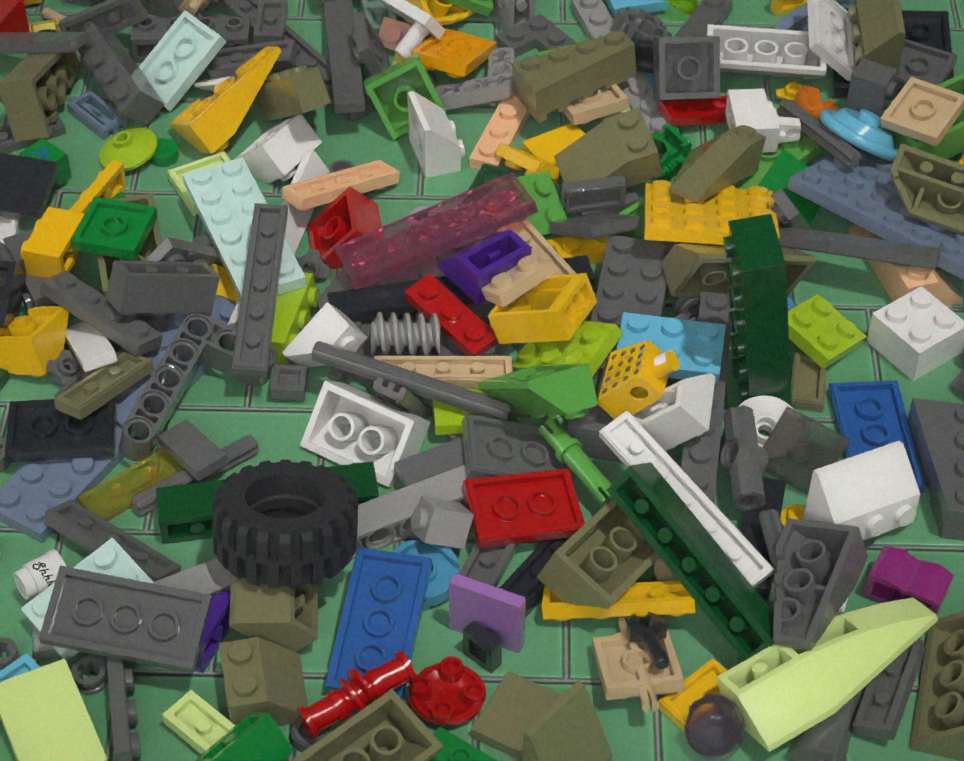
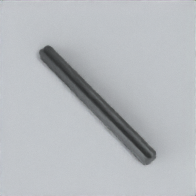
M317 341L312 349L311 359L313 361L374 381L381 377L388 383L396 384L399 388L404 387L408 389L411 393L487 418L507 421L511 413V404L509 402L328 343Z

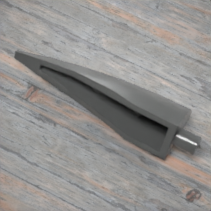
M866 686L835 714L799 734L788 753L789 757L794 761H844L848 753L857 709Z

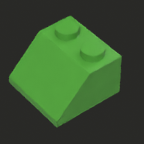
M418 53L364 80V86L392 140L409 132L407 92L414 91L444 109L445 113H447Z

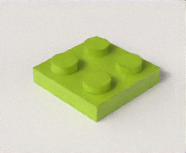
M819 294L814 295L788 311L789 339L822 369H825L860 347L867 337L854 323L847 320L829 301L822 298Z

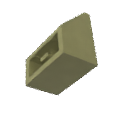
M231 574L229 626L249 638L260 637L296 652L318 639V584L313 586L310 583L303 584L301 588L290 589V586H280L279 589L268 588L266 584H260L259 586L249 584L246 578L238 579Z

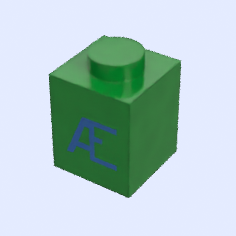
M44 138L19 153V156L57 162L60 168L52 190L72 178L68 154Z

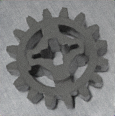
M621 7L612 21L614 24L613 28L618 31L622 30L631 41L633 38L653 41V37L672 36V33L666 31L667 27L663 25V21L660 18L648 14L644 9H635L633 11L630 7H626V9Z

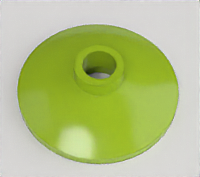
M136 127L123 130L113 135L104 143L99 152V161L103 168H106L114 160L123 163L124 171L133 170L146 163L154 155L158 147L157 137L154 132L147 128Z

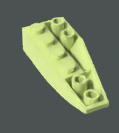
M915 598L880 603L838 615L831 621L812 650L774 644L717 676L725 711L770 752L835 714L938 621L937 615Z

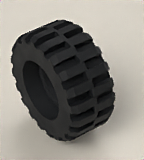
M280 459V462L271 463L270 460L263 461L254 467L248 465L243 467L239 473L233 472L217 488L212 499L214 554L226 570L229 569V572L238 579L246 578L249 584L256 586L266 584L268 588L279 589L280 586H290V589L301 588L303 584L308 583L313 586L321 583L325 577L331 579L336 576L341 569L343 570L349 564L352 556L356 553L358 531V499L356 492L343 476L337 472L332 473L328 467L323 465L317 467L308 461L301 460L300 463L291 462V459Z

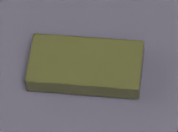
M794 351L791 375L792 408L823 413L827 367L822 369L804 352Z

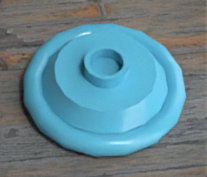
M846 107L838 111L826 109L820 112L819 118L822 124L842 139L874 156L894 161L899 146L894 143L893 133L881 127L879 116L865 109L857 112Z

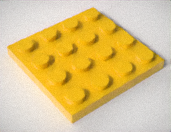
M655 180L652 183H645L644 240L724 245L723 237L729 236L728 221L772 214L776 232L780 239L777 215L772 210L775 206L774 200L770 196L773 194V191H768L765 187L751 186L748 189H736L735 186L731 185L697 204L670 192L671 182Z

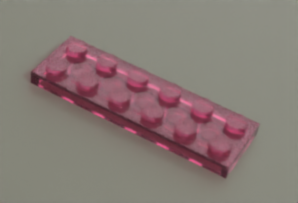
M511 172L333 248L355 289L363 286H370L377 280L391 274L401 273L408 267L422 261L434 259L437 255L450 249L462 247L469 241L483 235L493 234L498 229L509 224L521 222L528 216L538 213L534 199Z

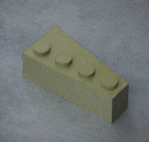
M76 51L73 53H29L0 81V102L4 105L14 140H17L16 142L49 138L52 132L49 124L56 122L59 116L56 108L58 105L64 104L67 98L66 88H71L80 68Z
M306 64L268 75L255 97L264 122L303 114L331 103L319 68H307Z

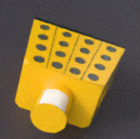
M648 340L608 353L596 396L598 405L615 420L625 411L634 415L658 401L664 395L668 375L679 369L680 363L677 355L671 350L663 353Z

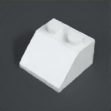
M414 91L407 92L409 141L425 178L461 171V158L465 157V148L463 141L456 138V128L453 120L449 121L444 109Z
M298 114L269 128L235 159L243 157L252 176L267 184L278 179L284 182L296 173L297 170L294 167L301 162L304 153L315 149L322 141L302 114Z

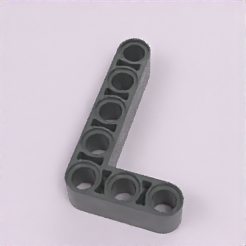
M203 314L188 315L179 327L124 422L119 443L121 454L126 459L132 461H141L150 454L158 440L157 436L162 433L200 363L249 385L261 386L266 384L270 378L276 359L275 350L271 347L267 377L232 375L237 330ZM132 437H139V438H141L142 440H136V439H133Z

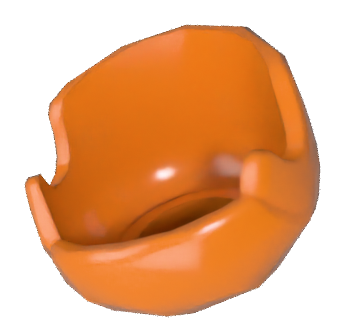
M807 85L799 86L794 103L820 123H822L819 118L821 111L826 109L839 110L838 107L833 105V99H829L827 102H823L820 99V90L818 88Z

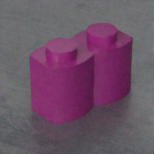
M883 546L868 575L863 593L878 603L915 598L938 615L949 592L954 575L940 564L919 561L904 549Z

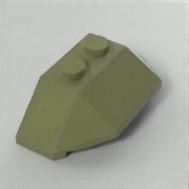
M901 143L890 168V175L907 215L964 236V165Z

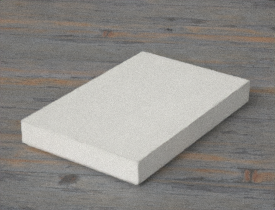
M807 0L809 49L847 81H850L851 74L856 69L854 56L855 43H852L851 29L854 23L849 22L848 11L835 0Z

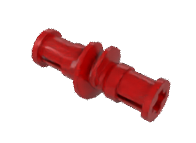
M400 650L394 654L395 658L377 668L373 667L366 671L363 676L354 668L347 671L348 682L343 678H339L340 689H334L327 693L326 697L306 708L303 705L298 707V716L309 736L313 740L318 738L320 731L338 721L342 722L355 711L359 713L369 703L377 700L391 689L394 690L406 682L410 684L416 682V673L407 656Z

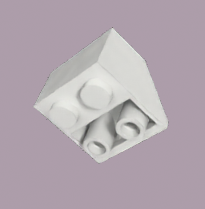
M712 373L683 379L665 388L661 399L632 416L664 451L673 449L689 439L700 436L709 430L715 376Z

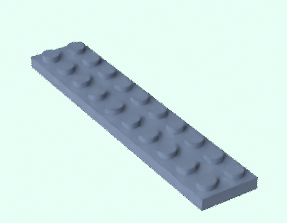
M216 295L212 313L199 314L206 315L227 325L236 303ZM174 313L167 320L168 324L160 331L163 334L161 346L141 355L152 360L154 371L188 315ZM200 363L182 397L207 372L210 366ZM154 371L116 396L115 456L27 461L0 488V522L43 544L55 531L44 523L46 510L69 500L81 504L125 458L119 450L124 422ZM132 437L133 439H136V440H142V439L139 438V437Z

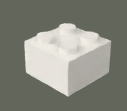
M920 286L872 313L866 342L908 378L915 381L962 353L964 347V320Z

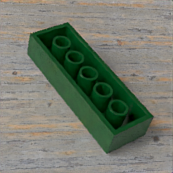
M772 214L728 221L729 236L723 237L726 258H731V262H725V271L728 284L732 283V287H727L729 307L734 308V311L728 312L731 332H736V335L730 336L733 356H737V358L732 359L734 377L742 381V383L738 384L740 401L743 403L745 400L755 396H772L785 401L792 407L786 262Z

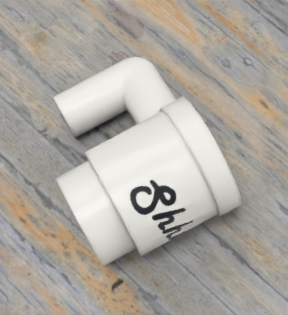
M52 549L46 552L44 555L22 565V569L13 572L15 584L26 600L39 595L56 581L60 566L67 567L56 550Z

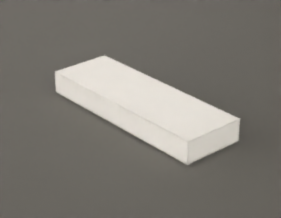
M84 321L67 327L65 340L84 372H90L118 361L115 350L105 335Z

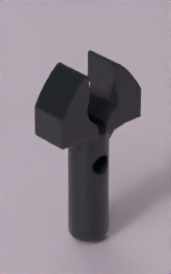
M648 612L647 628L639 623L638 617L634 613L627 623L626 636L628 641L644 642L655 667L665 669L670 663L660 639H665L668 626L665 620L652 612Z

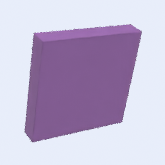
M454 573L449 582V628L463 633V629L472 621H475L484 629H490L495 632L502 642V648L520 653L525 640L526 598Z

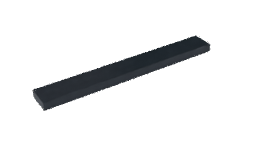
M587 255L563 258L576 274L587 273L591 286H595V276ZM447 276L435 277L464 305L475 303ZM419 280L327 293L328 303L343 312L352 322L374 319L378 312H381L383 317L390 316L391 312H395L396 315L418 312L404 297L405 290Z

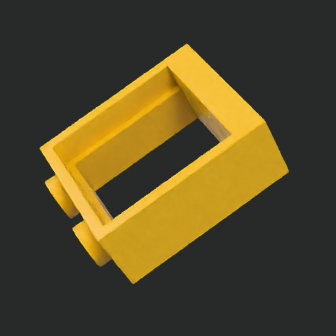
M587 273L552 275L505 307L496 304L489 313L488 318L499 344L568 341L595 306L597 299Z

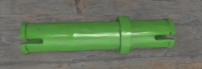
M556 418L548 419L545 423L551 430H547L544 425H541L539 434L556 451L555 457L561 463L568 465L600 503V506L604 507L610 501L608 497H611V495L607 492V489L611 483L583 452L582 444L579 440L571 438Z

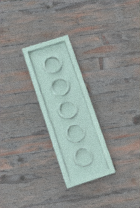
M243 157L182 174L184 185L240 300L242 298L254 204H267ZM286 239L284 240L278 295L307 287L306 277Z

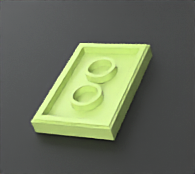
M66 659L0 682V719L17 761H108Z

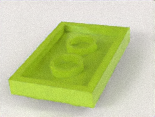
M584 320L568 341L527 343L520 350L519 356L512 364V369L517 371L542 364L589 363L593 378L608 356V353L611 352L623 335V332L616 324Z

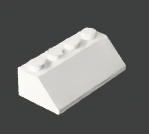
M708 24L707 35L720 36V73L755 74L803 79H823L826 75V62L809 49V32Z

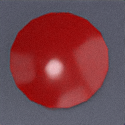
M454 656L445 657L440 663L424 668L416 675L417 681L413 684L409 683V702L415 713L424 720L438 725H457L470 720L482 709L486 700V687L479 674L469 667L463 666L461 659Z

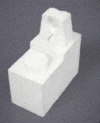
M765 89L728 90L725 115L729 130L739 125L754 128L756 133L766 136L762 152H777L778 143L799 140L801 132L799 118L777 116L776 108H773L772 101H767Z

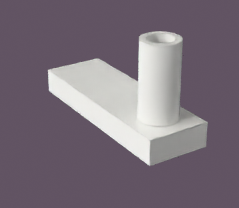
M378 0L386 8L413 24L394 50L404 59L410 57L411 50L421 44L428 34L440 39L446 31L431 15L406 0Z

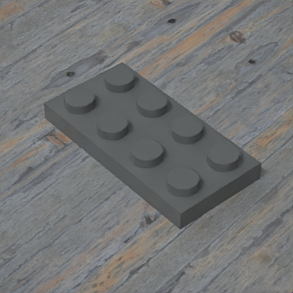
M60 566L39 635V641L41 644L194 674L213 599L209 594Z

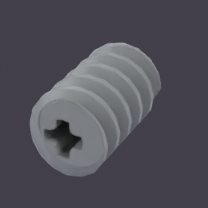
M378 312L374 322L371 323V356H374L378 346L381 347L384 356H388L391 346H394L397 356L402 355L405 346H408L411 356L416 355L419 347H422L425 356H429L432 347H435L438 356H440V321L437 314L432 313L429 323H426L423 313L418 314L415 322H412L409 313H405L402 322H398L395 312H391L388 322H385L382 313Z

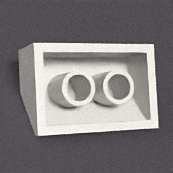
M324 381L300 446L340 465L373 461L377 482L387 487H392L399 478L394 470V462L419 453L430 421L346 383Z
M896 441L813 470L803 520L858 526L863 540L912 523L916 516L920 491L904 445L900 441Z

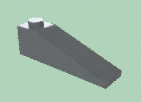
M788 518L775 547L777 573H775L776 602L774 603L773 641L775 645L812 650L857 585L868 555L858 526Z

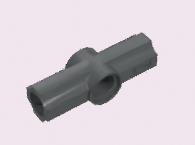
M744 405L730 407L723 413L726 442L721 450L720 462L724 468L730 470L735 508L742 511L759 509L766 503L762 473L767 467L768 452L765 448L758 446L753 409Z

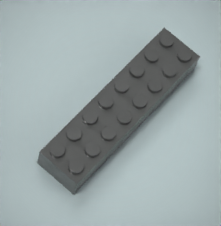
M609 235L596 293L597 303L593 307L591 321L616 324L620 328L623 312L663 317L668 285L661 262L672 249L674 243ZM617 342L616 345L613 347V349L611 350V352L617 350V344H618V342ZM607 357L592 378L596 396ZM599 405L585 409V416L569 419L567 433L571 438L579 440L582 444L583 452L589 458L623 463L599 437V431L614 420Z

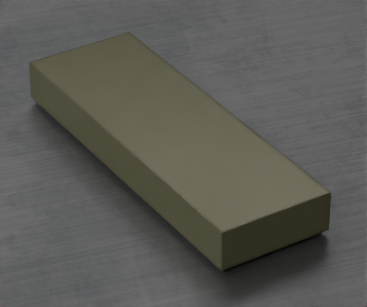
M126 350L117 356L118 361L99 368L54 398L55 409L82 420L154 371L153 362L142 356L136 357Z

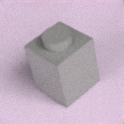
M421 496L418 507L414 509L411 516V531L424 543L464 549L474 514L460 503Z

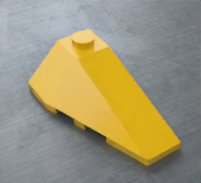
M266 46L236 70V78L233 79L231 77L223 82H219L214 86V94L211 97L205 98L202 101L198 98L172 120L169 125L201 153L217 154L223 151L229 145L227 140L235 134L281 53V49L278 46Z

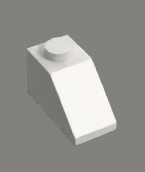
M327 302L282 353L298 365H306L308 367L323 366L325 364L311 359L312 349L317 341L356 353L367 336L343 312Z

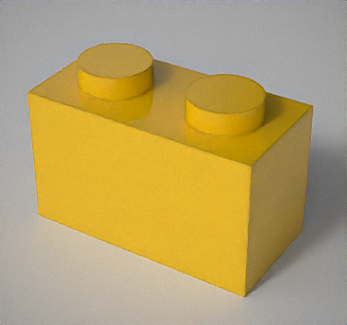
M53 207L46 209L41 219L36 221L34 231L28 241L25 240L21 247L20 255L21 259L24 260L27 275L50 278L64 271L70 272L81 251L72 250L71 239L85 213Z

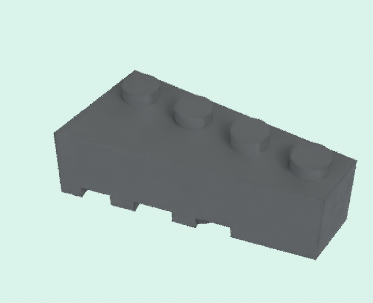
M912 398L908 422L924 481L930 493L929 502L940 537L964 541V404Z

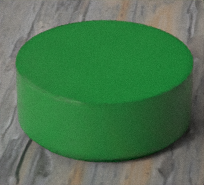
M169 138L157 139V150L149 161L161 167L174 164L179 159L178 144Z

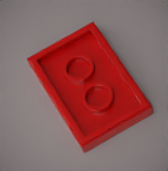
M569 468L463 481L462 489L467 508L474 514L472 527L478 548L567 538L573 536L585 524Z

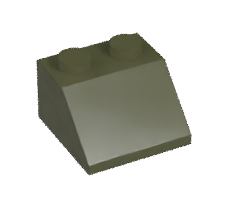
M260 637L219 643L230 721L236 725L250 712H268L277 726L293 724L299 717L297 708L302 705L305 708L308 707L299 653Z

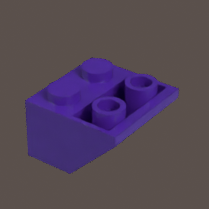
M508 229L489 234L437 263V268L477 305H480L487 301L481 288L491 283L494 276L511 270L518 265L519 260L531 255L532 247L513 230Z

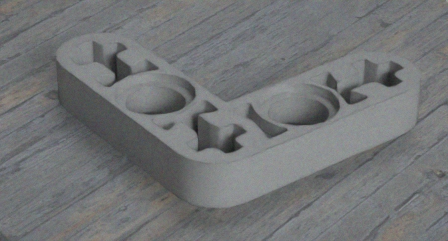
M503 47L489 54L487 77L435 87L445 109L450 110L487 103L513 96L515 88L512 63L517 62L514 49Z

